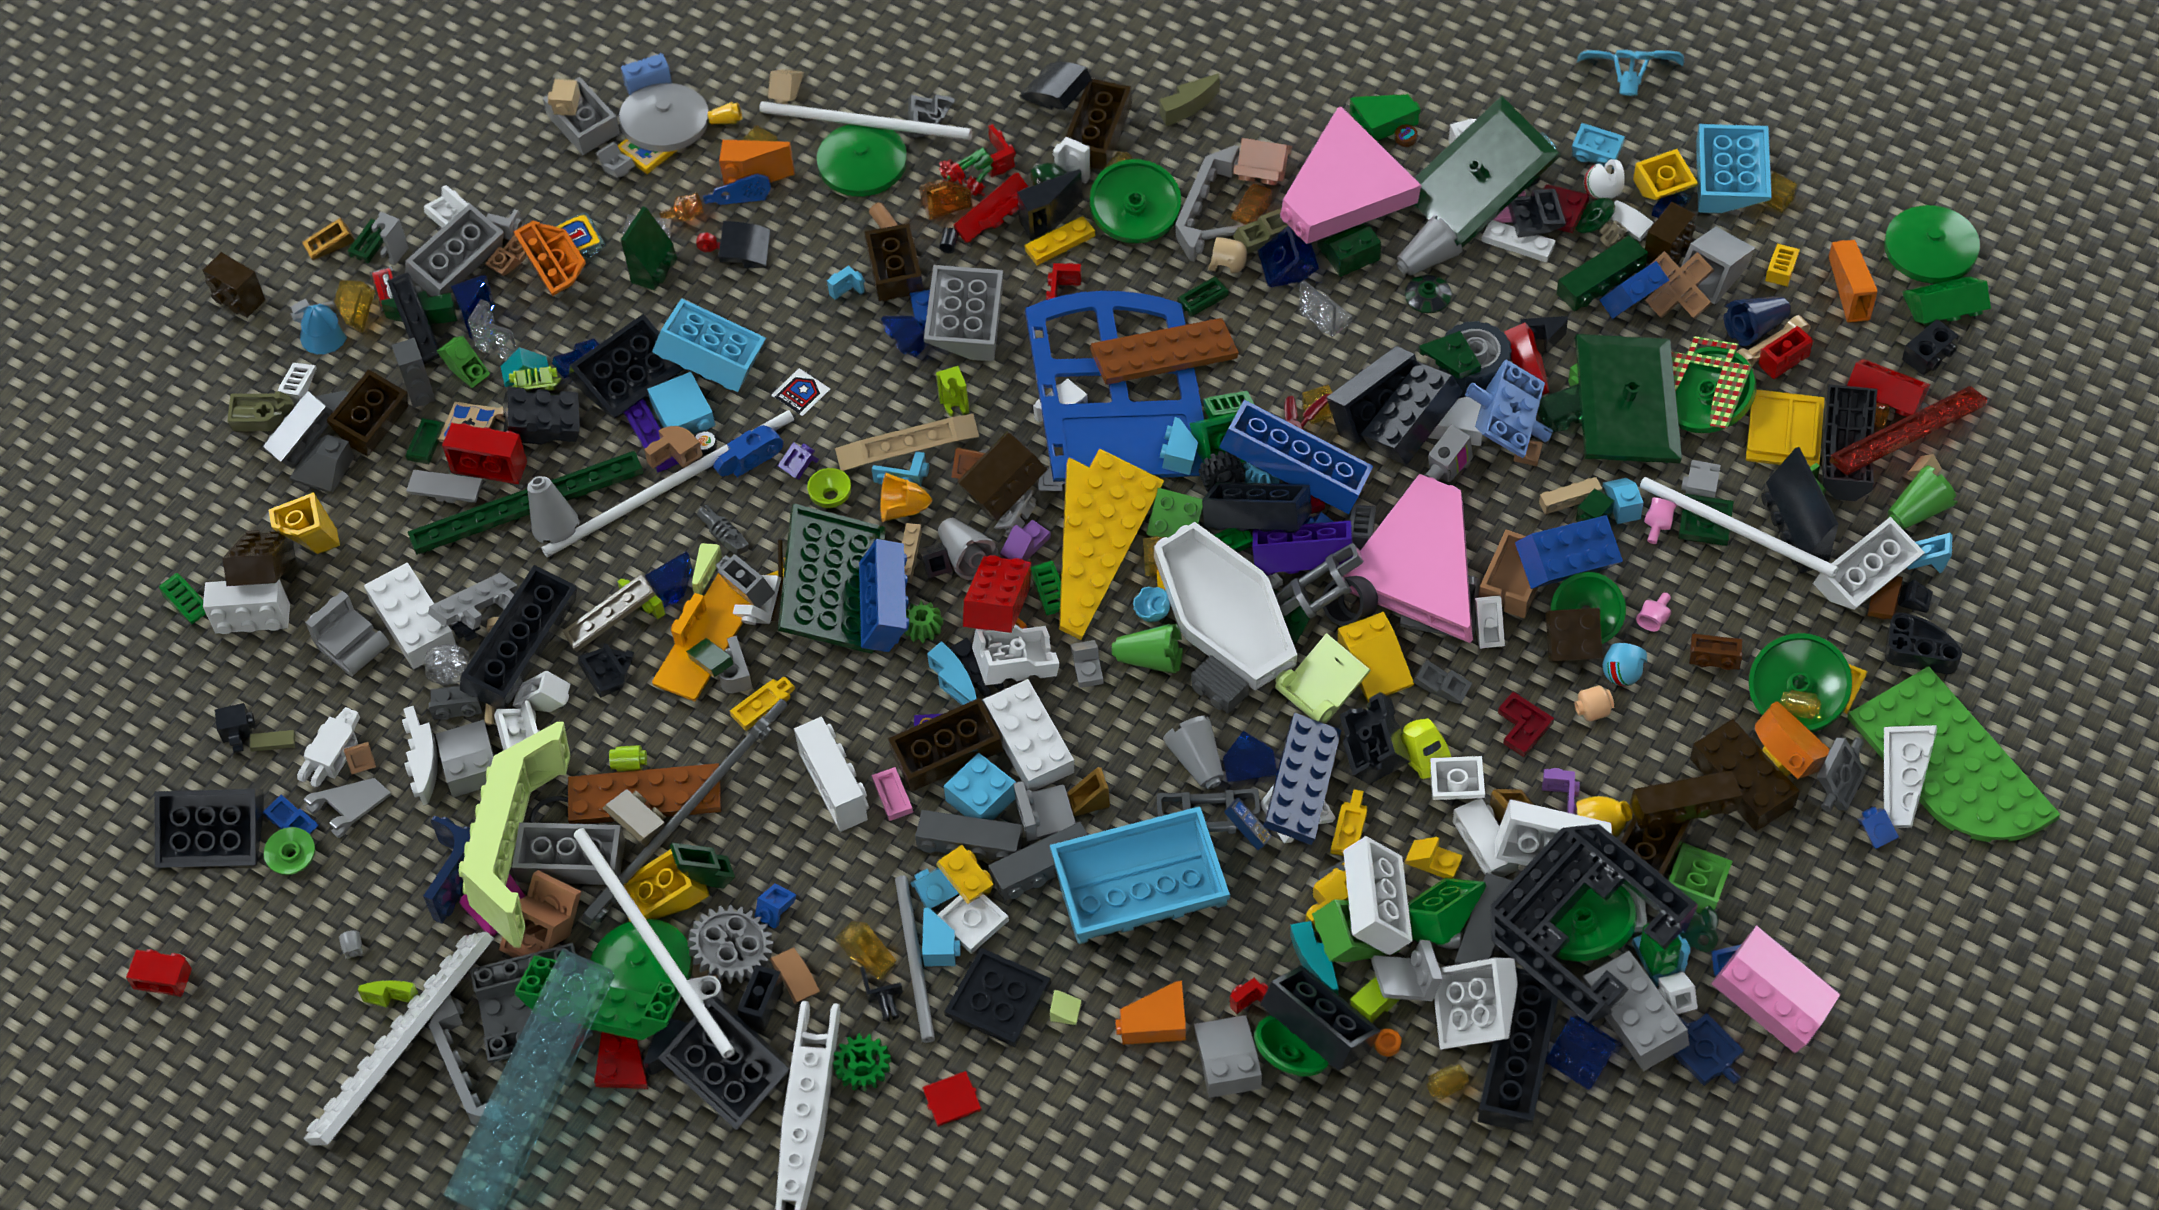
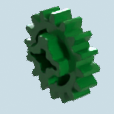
M859 1033L857 1034V1040L854 1041L850 1036L847 1037L848 1044L840 1043L839 1049L841 1052H834L836 1061L833 1062L834 1070H837L835 1072L837 1079H842L843 1086L851 1083L852 1090L854 1091L858 1088V1085L862 1086L863 1091H867V1085L869 1084L876 1088V1081L879 1079L884 1082V1073H890L889 1063H891V1057L888 1054L887 1045L882 1046L880 1038L872 1041L871 1034H868L866 1039H862ZM877 1055H878L879 1058H880L878 1065H876V1062H875ZM846 1059H847L848 1062H849V1064H848V1069H847V1070H846V1068H845V1060H846Z

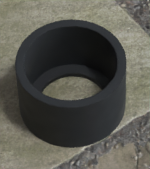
M1361 576L1344 577L1349 586L1352 585L1359 594L1360 608L1358 613L1355 614L1348 610L1344 602V594L1323 607L1325 614L1332 622L1338 625H1348L1373 616L1377 608L1378 596L1375 587L1368 579ZM1335 580L1326 586L1323 595L1338 586Z

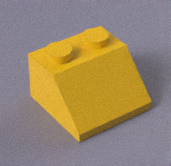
M1678 149L1635 164L1633 181L1643 197L1657 200L1698 185L1697 180Z

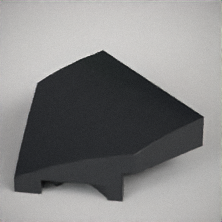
M604 643L603 649H597L578 656V664L601 698L623 688L634 652L626 650V652L615 650Z

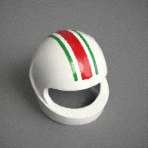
M1610 159L1604 167L1601 164H1596L1585 173L1583 186L1586 193L1592 199H1612L1622 193L1624 188V170L1620 161ZM1612 167H1614L1613 174H1611Z

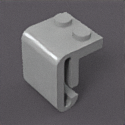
M343 591L337 596L332 597L318 612L313 613L305 622L316 647L351 677L389 645V641L380 630L377 633L374 632L372 624L354 610L349 596Z

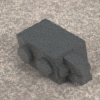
M735 554L731 558L725 555L715 565L718 568V573L729 587L751 605L761 608L775 594L764 577Z

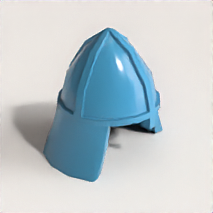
M314 304L304 310L300 335L303 348L314 354H328L336 351L344 344L347 337L338 324L336 314L329 306Z

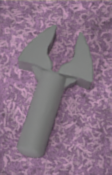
M307 299L301 300L291 307L293 311L291 316L294 321L301 323L304 310L311 306ZM332 301L320 303L329 306L331 310L335 309Z

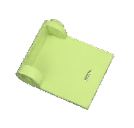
M1326 633L1295 671L1292 669L1283 670L1278 674L1275 679V688L1308 717L1325 724L1371 670Z

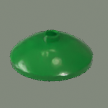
M1582 572L1565 579L1558 586L1552 597L1550 610L1582 609L1584 605L1589 608H1599L1602 644L1611 640L1621 629L1626 615L1625 599L1619 587L1608 577L1594 572Z
M1268 1016L1259 1022L1254 1033L1256 1046L1265 1060L1278 1070L1290 1075L1305 1077L1320 1074L1329 1065L1323 1057L1310 1049L1305 1042L1291 1033L1276 1018Z

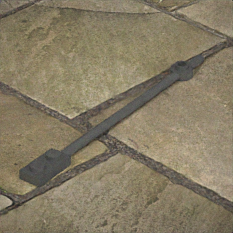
M779 699L769 712L757 721L740 744L623 873L617 876L623 886L627 884L750 746L759 739L763 741L772 731V728H770L771 723L788 706L783 699ZM608 887L583 914L582 921L589 927L594 921L599 923L608 913L606 908L611 902L614 904L618 902Z

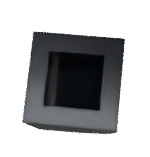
M942 542L918 549L928 578L952 572L947 550Z

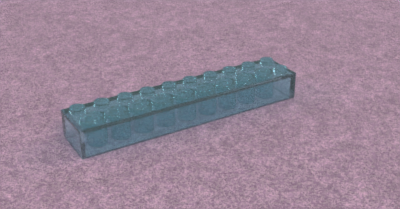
M565 949L561 950L443 1196L448 1200L470 1210H504L615 977L611 969Z

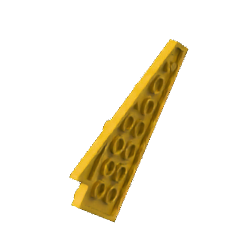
M1100 448L1090 467L1070 457L1066 463L1059 630L1079 640H1082L1156 498L1158 488H1161L1164 480Z

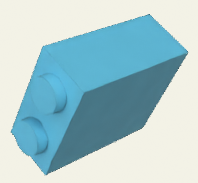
M691 372L647 389L650 402L664 428L679 426L695 435L715 426L713 412Z

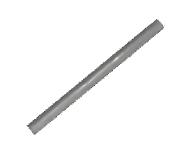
M898 876L895 878L921 1039L922 1042L929 1043L935 1040L908 877Z

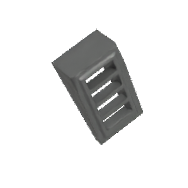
M1353 505L1351 509L1353 543L1359 550L1364 547L1374 534L1376 506ZM1356 516H1370V518H1367V517H1356Z

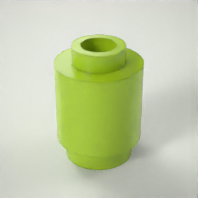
M641 745L618 746L616 749H610L611 770L617 769L618 772L642 770L643 765H647V751L642 750Z

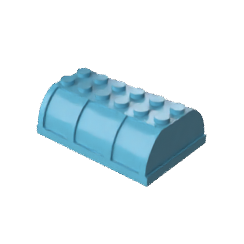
M1200 806L1050 845L1061 892L1079 944L1088 942L1090 938L1117 931L1122 933L1128 932L1136 926L1167 918L1184 917V914L1213 906L1223 907L1227 905V900H1230V894Z

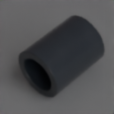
M948 227L943 230L939 249L942 252L950 254L955 251L959 236L956 229Z

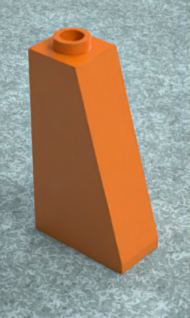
M1855 240L1832 242L1829 260L1847 323L1871 320L1877 287Z

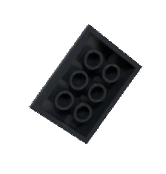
M643 313L569 366V377L583 394L610 417L615 419L648 396L647 389L669 381L684 370V368L670 360L662 359L659 355L652 352L660 332Z
M1797 447L1766 481L1764 492L1761 494L1762 503L1765 507H1768L1771 513V521L1780 531L1781 541L1829 563L1839 524L1800 447ZM1791 559L1792 564L1797 566L1800 573L1814 570Z
M263 789L154 791L155 868L257 865L264 811Z
M711 997L704 1006L734 1048V1054L729 1058H723L696 1016H694L658 1058L733 1128L738 1130L788 1078L791 1064L718 997Z

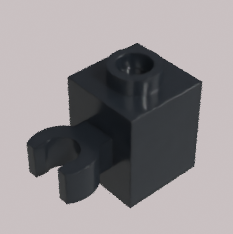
M244 703L215 709L217 732L222 742H229L233 748V753L244 751L242 739L250 737L252 726H255L253 712H248Z

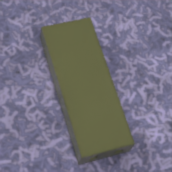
M294 730L250 734L251 752L295 748Z

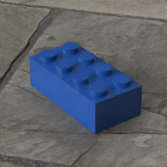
M1607 515L1532 533L1515 542L1531 589L1564 581L1578 573L1603 571L1623 562Z
M876 539L859 562L861 648L890 652L893 646L899 642L902 634L908 630L909 618L906 617L908 596L905 595V588L908 582V577L905 575L907 555L904 553V543Z

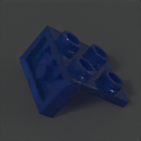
M1571 1016L1548 1054L1546 1063L1590 1090L1593 1088L1612 1054L1619 1053L1623 1043L1591 1023L1588 1024L1580 1016Z

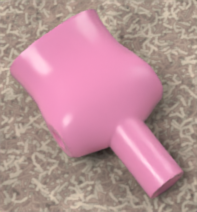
M1652 498L1651 506L1644 520L1647 525L1651 526L1647 542L1657 544L1660 531L1671 529L1674 511L1677 506L1675 503L1661 498Z
M1662 593L1657 601L1646 600L1641 612L1636 617L1637 623L1646 630L1658 631L1671 615V610L1666 607L1671 596L1668 593Z

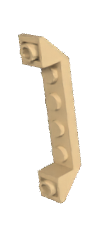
M968 414L859 440L835 448L840 470L846 471L915 451L977 438L979 433L974 414Z

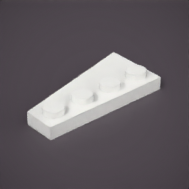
M1937 725L1884 727V809L1894 828H1912L1938 729Z

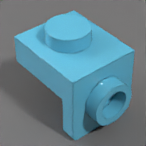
M847 266L827 280L829 295L836 300L851 288H854L861 295L865 292V280L860 272H855L850 266Z

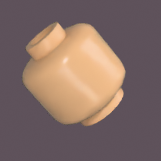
M1599 685L1581 690L1578 693V701H1575L1574 705L1579 716L1583 715L1587 721H1595L1610 715L1611 709L1614 708V700L1609 689H1604Z

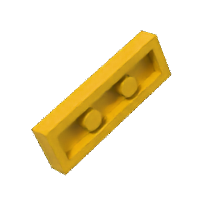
M1081 216L1026 244L1025 252L1038 266L1095 237V230L1085 217Z

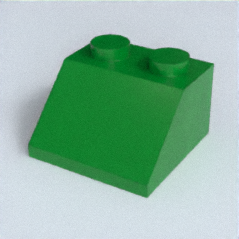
M1237 413L1190 423L1191 434L1198 442L1196 451L1203 463H1205V458L1211 459V454L1213 453L1215 456L1218 455L1219 451H1223V454H1225L1226 451L1219 447Z

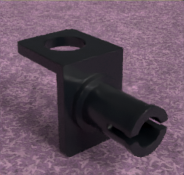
M864 966L860 967L868 1002L878 1000L884 1022L890 1021L888 1010L891 1012L892 1020L898 1019L899 1014L893 996L903 993L901 982L870 990Z

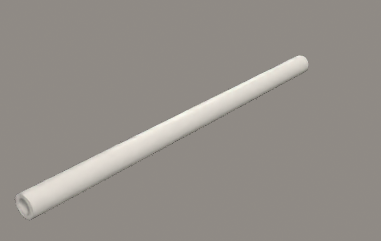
M1644 477L1641 481L1640 488L1824 575L1834 578L1838 572L1837 566L1647 477Z

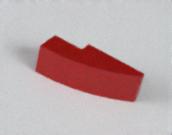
M1522 323L1504 331L1511 344L1513 364L1545 382L1542 396L1550 393L1542 356L1537 350L1534 333L1526 323Z

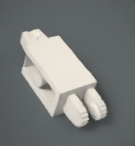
M345 707L336 718L329 717L326 723L320 726L316 738L305 750V762L297 774L298 780L305 782L313 770L315 772L310 783L314 787L320 786L326 776L333 779L336 778L347 761L344 749L358 744L354 729L360 719L358 712Z

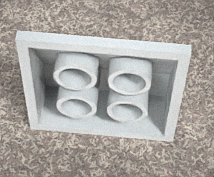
M1492 958L1439 968L1443 980L1436 992L1434 1001L1440 1049L1509 1039L1518 986L1515 960L1512 958Z

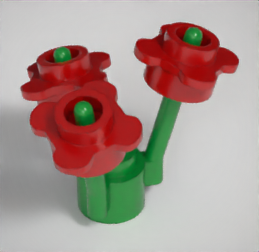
M982 147L958 163H954L951 159L939 162V171L941 176L945 180L948 179L949 182H958L960 186L963 185L962 181L967 184L965 189L969 194L976 196L979 193L985 196V193L982 191L986 186L981 181L993 169L990 164L994 160ZM971 165H974L978 171L983 169L978 178L970 176L968 181L964 179L966 176L963 171Z

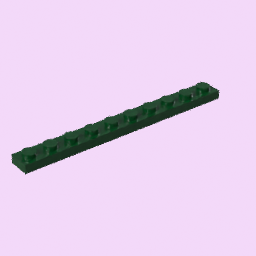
M634 450L551 481L566 501L644 473ZM528 490L519 491L408 531L416 555L529 515Z

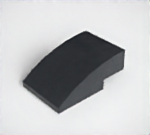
M1053 62L1046 65L1019 96L1023 100L1049 110H1053L1055 107L1065 110L1092 81V78L1085 66L1070 62Z

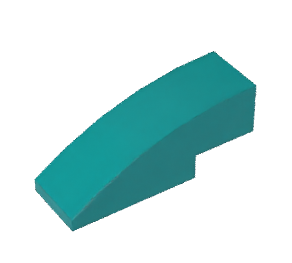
M1311 921L1291 924L1290 937L1301 965L1338 995V985L1332 961H1329L1325 954L1323 943L1316 944Z

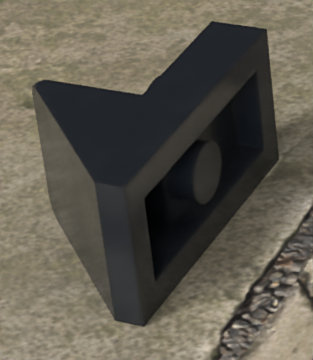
M1568 316L1520 319V324L1526 323L1531 328L1535 340H1544L1545 353H1548L1566 335Z

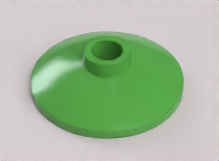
M297 827L283 828L275 832L268 839L264 847L266 864L272 871L281 875H292L301 872L311 863L315 854V843L308 832ZM296 852L294 856L288 857L289 853Z

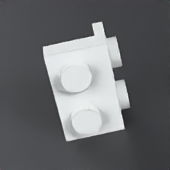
M445 185L442 187V196L424 206V213L443 228L470 203L465 202L456 191H452Z
M524 701L519 709H497L494 714L503 750L540 731L537 730L536 713L531 708L530 701Z

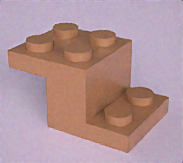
M1242 138L1238 165H1234L1233 174L1239 175L1238 179L1255 182V178H1261V183L1277 185L1278 181L1284 182L1287 157L1291 155L1292 146Z
M539 870L534 872L527 896L520 899L526 927L521 947H513L502 937L499 950L515 958L553 948L554 945L568 938L571 934L581 891Z

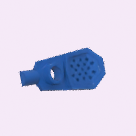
M754 174L736 180L734 183L716 188L713 194L705 195L703 199L705 204L716 202L719 205L762 201L766 199L770 192L771 184L768 176ZM728 192L730 194L728 196H724L722 193Z

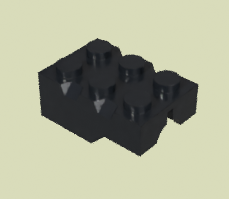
M507 387L503 400L504 432L511 431L519 434L521 442L527 444L542 445L552 440L576 442L580 432L578 392L561 391L558 394H551L548 390L538 389L535 392H526L524 388Z
M1382 692L1369 698V703L1366 705L1367 710L1363 707L1349 709L1339 715L1345 733L1343 744L1352 774L1368 785L1411 762L1407 748L1402 743L1400 737L1402 735L1400 725L1394 718L1396 712L1392 699Z

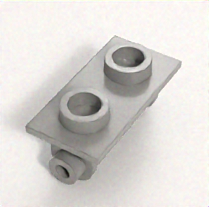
M1027 490L1000 518L994 528H1004L1007 536H1009L1015 525L1022 529L1025 522L1020 516L1024 520L1028 519L1036 507V499L1031 496L1034 491Z

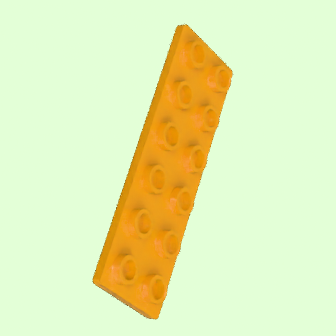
M719 573L705 596L694 593L691 600L685 603L680 618L673 622L671 633L675 644L652 680L653 686L696 701L711 675L693 662L686 651L705 638L725 651L729 647L727 638L736 636L742 626V618L733 614L735 604H751L730 588Z

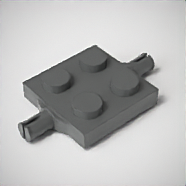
M1855 737L1850 746L1846 738H1836L1832 748L1829 750L1828 756L1817 776L1826 791V798L1821 805L1824 811L1830 812L1833 805L1838 810H1848L1866 773L1859 757V752L1864 745L1863 739Z

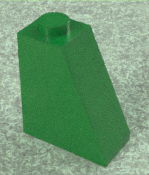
M1409 94L1350 98V115L1376 141L1395 134V130L1401 125L1415 126L1419 124L1421 109L1419 104L1413 101Z

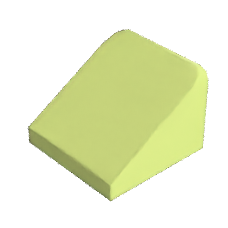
M1054 990L1050 1008V1021L1077 1025L1081 1000Z

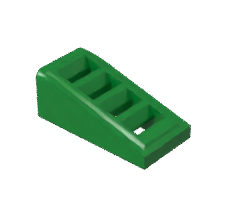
M1248 391L1205 398L1204 410L1208 418L1237 413L1242 405L1241 400L1245 399L1252 404L1254 402ZM1236 402L1238 407L1234 408L1232 403Z
M1049 561L1032 566L1031 579L1046 616L1060 612V601L1048 605L1049 601L1059 599L1061 595V581L1054 562ZM1053 581V583L1047 584L1044 586L1041 585ZM1057 590V592L1045 595V593Z
M179 573L174 574L159 586L163 597L191 625L206 614L203 608L204 600ZM192 598L191 601H189L187 604H185L184 606H182L184 603H186L188 600H190V599ZM197 604L199 605V607H197L191 613H188V611L195 607Z

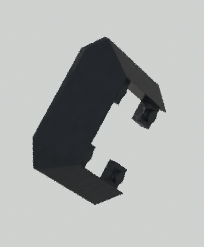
M1600 824L1562 827L1491 904L1492 941L1588 1024L1613 1013L1611 1008L1629 989L1608 970L1589 989L1554 959L1570 941L1556 925L1591 888L1607 901L1624 883L1659 912L1643 931L1664 950L1681 932L1686 933L1698 907L1696 902Z

